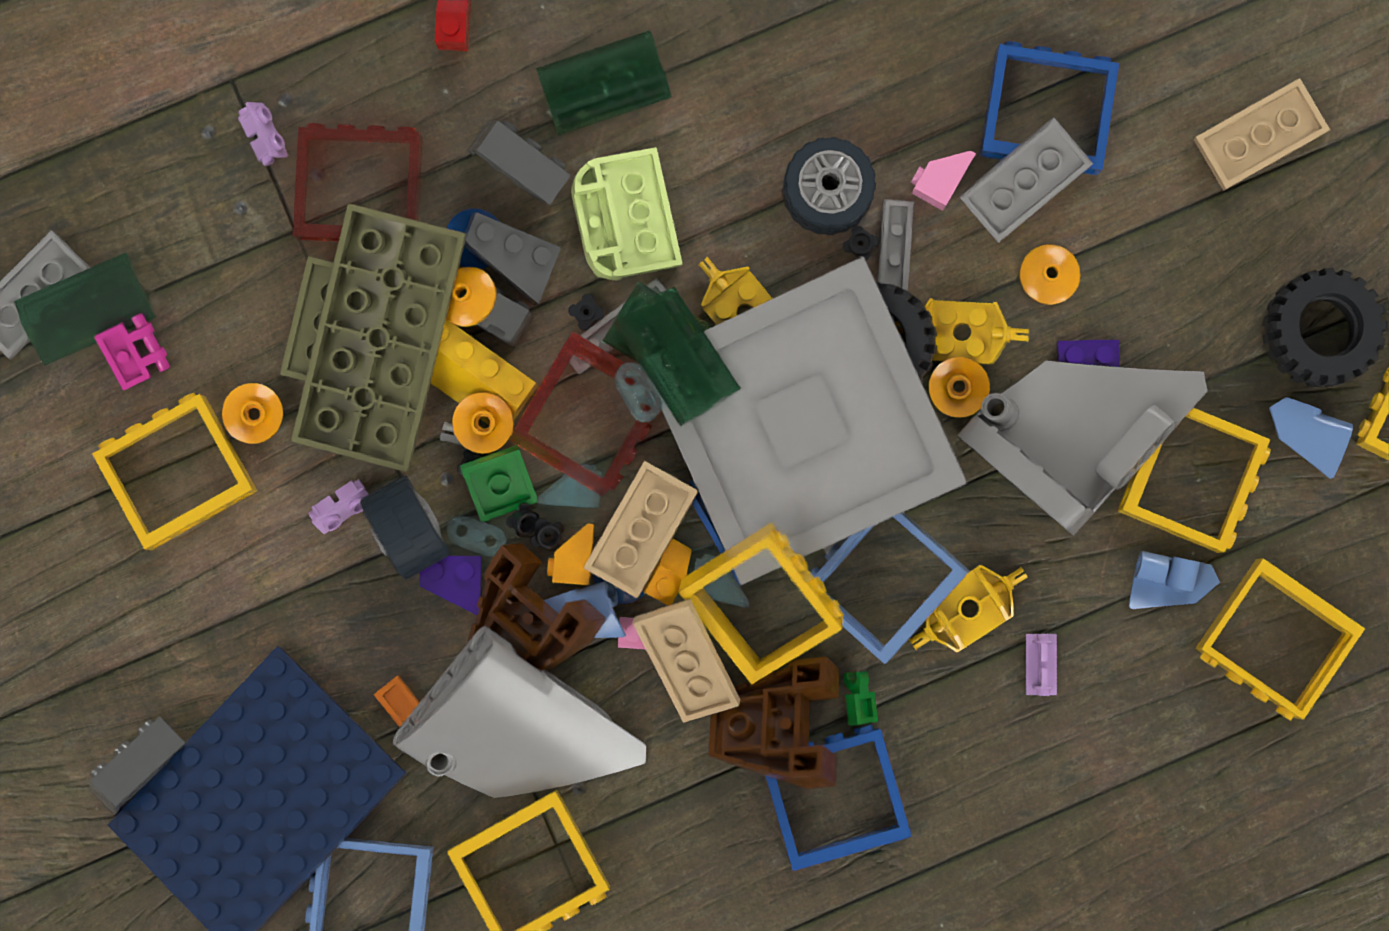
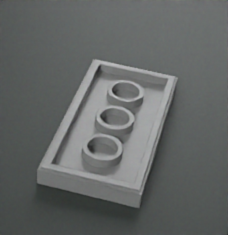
M1052 117L959 195V197L999 243L1092 166L1093 163L1059 122Z
M52 230L0 281V351L9 359H12L97 274Z

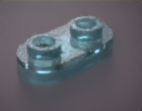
M625 363L620 366L614 378L618 392L631 414L637 420L642 422L652 421L657 417L662 408L659 394L640 365ZM624 378H632L634 380V384L628 385L625 382ZM640 404H647L650 410L643 411L640 408Z
M467 516L453 518L447 527L448 538L453 544L486 556L494 557L501 545H507L506 535L500 528ZM460 525H465L468 530L467 534L463 537L457 534V528ZM490 535L496 538V544L493 547H488L485 543V539Z

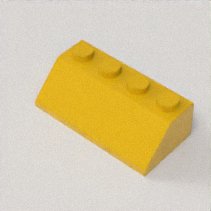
M446 320L431 384L457 403H460L464 398L474 393L487 392L497 395L509 406L514 421L538 388L537 383L462 329ZM483 416L481 420L490 425V420Z

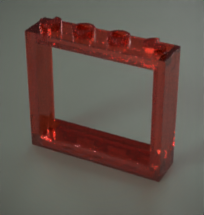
M308 123L307 127H298L293 236L297 240L339 242L343 226L305 224L309 140L410 143L406 218L419 221L423 137L420 132H415V128L398 127L397 131H385L383 126L370 125L367 126V130L355 129L354 125L339 124L337 129L325 128V125L320 123Z
M572 332L508 440L603 497L610 489L615 491L617 485L621 482L623 475L619 473L624 464L630 465L638 451L633 447L638 439L641 441L645 439L652 427L648 423L652 414L657 416L662 408L647 376L575 332ZM573 355L647 399L603 478L528 434L529 429Z

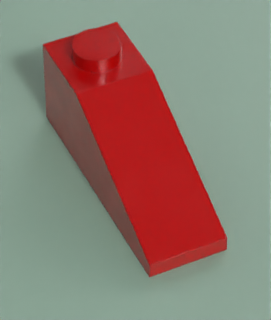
M471 0L437 1L435 43L438 50L468 51Z

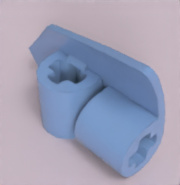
M1288 397L1269 407L1278 439L1325 476L1333 478L1349 443L1353 424L1322 414V410Z
M1141 551L1133 576L1129 608L1139 609L1195 604L1217 586L1220 581L1213 566L1210 564Z
M607 581L583 589L578 588L543 600L559 614L566 602L585 599L607 618L595 638H619L626 636L612 608L618 604L617 591L615 586Z

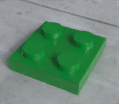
M518 445L460 465L481 522L518 510V506L521 503L532 505L539 502Z

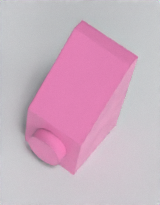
M967 151L930 161L925 169L919 167L911 181L912 184L916 185L912 194L943 211L976 153Z

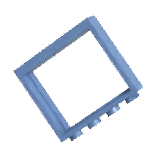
M905 512L893 517L948 565L952 572L886 645L881 643L839 604V608L844 614L842 626L884 664L890 661L970 572ZM875 525L849 536L841 547L835 544L825 555V558L828 560L821 569L816 566L810 572L812 576L819 577L824 583Z
M346 838L337 848L417 856L409 931H425L434 847ZM331 855L318 867L316 874L313 873L310 876L309 892L314 893L313 902L308 904L305 921L310 923L309 931H323Z

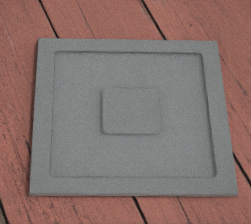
M864 257L640 361L725 551L769 523H772L782 535L786 534L790 542L789 546L795 554L800 553L805 557L967 483ZM765 548L733 569L742 585L782 566L769 549Z

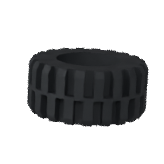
M1324 268L1320 271H1309L1291 280L1275 293L1276 297L1269 302L1266 308L1269 313L1263 317L1262 326L1267 327V333L1262 335L1264 344L1269 343L1271 351L1267 352L1270 360L1276 359L1279 365L1276 368L1282 374L1288 372L1291 375L1290 380L1296 383L1305 382L1309 387L1324 386L1326 388L1353 380L1367 372L1370 365L1376 363L1380 357L1378 351L1385 347L1387 341L1386 338L1382 337V334L1388 331V321H1382L1381 314L1386 313L1384 304L1377 305L1375 298L1379 295L1374 288L1368 291L1364 287L1367 283L1361 277L1353 279L1351 278V272L1345 270L1335 272L1334 268ZM1323 300L1332 303L1343 312L1347 319L1349 339L1344 350L1337 355L1328 357L1319 355L1312 351L1302 339L1299 328L1300 316L1303 309L1314 301Z
M876 282L890 315L903 327L906 337L905 348L920 381H922L926 372L930 371L933 365V356L937 352L935 338L937 337V331L932 322L933 318L930 312L923 306V303L910 292L889 283Z

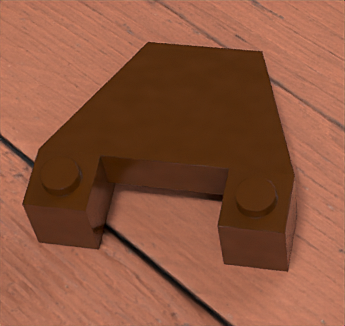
M522 543L501 545L486 569L484 580L487 581L484 593L478 599L477 607H479L476 623L471 626L467 643L479 629L486 626L509 642L521 659L540 672L542 670L550 671L590 644L607 618L585 599L566 602L558 614L527 586L542 561Z
M827 657L798 659L788 663L789 667L775 673L771 672L753 684L745 682L734 688L740 698L739 706L711 714L708 755L711 758L806 789L836 786L837 756L824 745L809 746L810 701L839 698V668Z

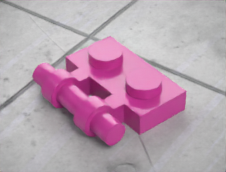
M142 313L131 318L136 327L135 330L128 332L124 323L121 322L94 336L123 391L151 378V373L147 368L148 365L155 362L160 372L171 367L165 357L168 355L163 346H159L152 333L155 330L151 322L147 323ZM141 338L149 351L144 356L140 355L134 341Z

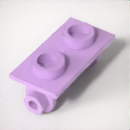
M246 102V107L238 111L240 114L238 119L247 138H251L256 134L259 137L250 143L258 161L262 162L264 166H268L275 162L273 157L287 158L288 154L285 150L284 139L277 133L269 109L264 103Z
M360 479L356 481L350 480L335 491L339 498L338 502L335 503L329 495L311 507L312 510L308 512L313 520L311 522L323 534L337 529L343 521L363 511L360 500L369 494Z
M1026 634V695H1057V634Z

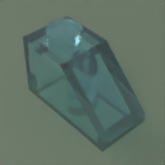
M578 464V469H570L538 497V504L600 509L603 473L602 471H596V465Z
M704 554L703 559L696 558L694 571L716 558V556ZM731 571L703 587L713 600L746 608L749 606V600Z

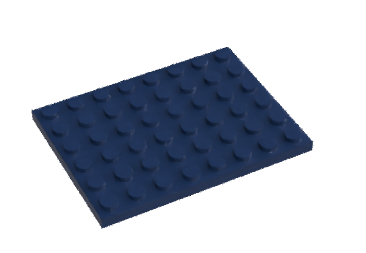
M277 646L185 743V746L181 750L179 749L169 762L114 817L108 826L208 931H259L402 780L407 772L281 647Z

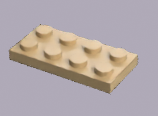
M1299 78L1196 136L1193 140L1224 191L1330 131V128Z
M644 461L585 564L584 569L638 599L697 496L698 490Z
M691 599L634 617L633 625L683 723L739 706L740 698Z

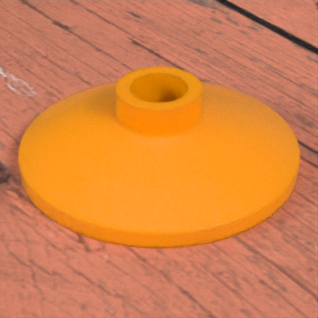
M1039 246L1028 253L1021 264V285L1026 294L1038 303L1046 305L1061 303L1071 297L1079 285L1080 268L1078 262L1067 249L1061 246ZM1048 268L1056 270L1057 276L1055 278L1047 276L1046 271Z
M475 267L458 269L446 320L454 325L467 327L480 323L490 314L496 301V287L492 278L486 272ZM464 289H466V295L462 298H459L460 293Z
M953 357L941 362L934 369L929 380V394L933 404L942 413L951 417L960 418L973 415L981 409L984 398L990 392V383L986 371L979 363L966 357ZM956 381H963L965 388L963 391L958 392L954 390L953 384Z
M247 383L238 386L227 396L222 408V420L226 430L235 439L248 444L262 443L273 437L279 430L283 420V406L277 394L269 387L258 383ZM253 409H258L260 412V416L256 420L250 418V412Z
M479 392L467 396L458 404L453 415L452 425L457 440L466 449L476 453H491L507 443L513 431L514 421L512 412L503 399L492 393ZM483 416L490 420L488 428H483L480 425V419Z

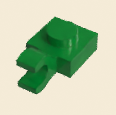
M868 672L844 673V684L851 691V694L845 695L848 724L861 725L878 722L875 691L869 692Z

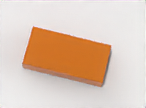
M399 675L373 694L399 728L420 703Z

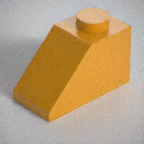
M586 524L555 551L554 558L548 559L547 576H553V583L590 585L591 572L584 569V566L593 552L594 524Z
M672 538L643 592L670 606L679 592L681 579L687 575L692 549Z

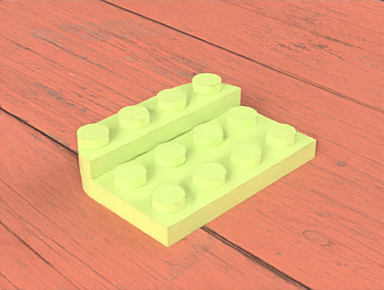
M657 147L595 158L588 161L576 174L572 183L571 195L585 258L594 274L599 278L621 280L623 277L682 266L683 262Z

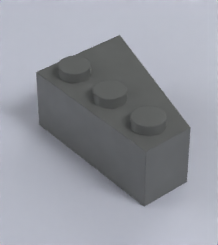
M503 119L502 122L498 120L486 122L467 149V152L473 156L477 154L490 164V168L496 172L500 171L515 185L541 203L550 205L571 176L565 171L567 166L554 156H551L549 159L540 152L542 147L532 139L527 138L525 141L516 134L518 129L508 121Z
M477 212L472 214L464 231L467 234L464 247L504 279L510 287H513L525 297L531 305L539 304L561 247Z
M496 287V301L492 311L483 321L475 325L515 349L531 323L533 316L529 311V306L517 299L512 301L503 296L504 292ZM464 289L460 293L459 298H462L466 295V289Z
M161 717L157 718L154 722L151 719L146 721L137 730L139 736L131 743L128 740L123 742L114 751L116 757L108 764L105 762L100 763L90 773L93 777L89 781L90 791L115 816L122 810L120 807L133 795L135 796L169 762L172 756L185 746V742Z

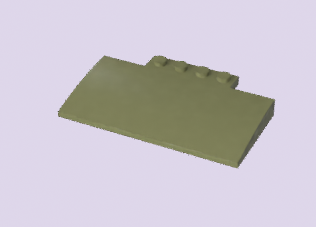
M348 203L334 262L312 256L307 258L280 375L305 381L291 439L292 442L409 472L467 236L466 233Z

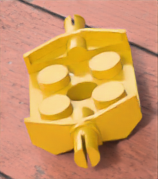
M709 257L705 258L704 262L701 261L698 264L710 278V284L701 307L716 325L737 316L736 312L741 306L747 305L755 308L773 299L750 272L748 266L721 271L716 268Z
M930 298L924 306L930 312L933 318V325L937 331V337H935L937 352L936 355L934 354L932 361H945L953 357H966L979 364H994L1006 344L1010 343V340L1029 341V329L1011 328V326H1008L997 302L940 301ZM895 321L896 327H902L898 321ZM967 325L970 327L971 335L967 340L959 341L955 338L954 331L958 326ZM903 327L897 328L899 334H905Z
M982 565L976 566L925 620L923 631L908 639L909 642L913 644L922 638V640L912 645L917 650L930 640H935L958 653L1014 616L1013 586L1027 579L1026 573H1023L1024 570L1019 567L1010 575L1002 577ZM966 600H973L978 606L976 615L971 618L964 616L961 612L962 603Z

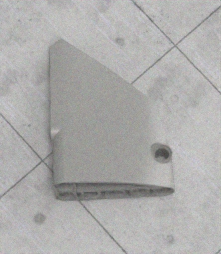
M1046 360L1003 393H993L985 397L981 410L969 421L958 436L1074 536L1115 489L1122 488L1208 392L1205 374L1202 371L1122 368ZM996 404H1004V411L998 416H992L993 407Z
M486 626L479 629L400 726L393 739L394 746L424 764L431 774L435 776L445 775L493 798L561 787L646 763V744L614 723L603 709L546 670L540 672L521 659L509 642ZM443 754L440 759L431 760L435 755Z

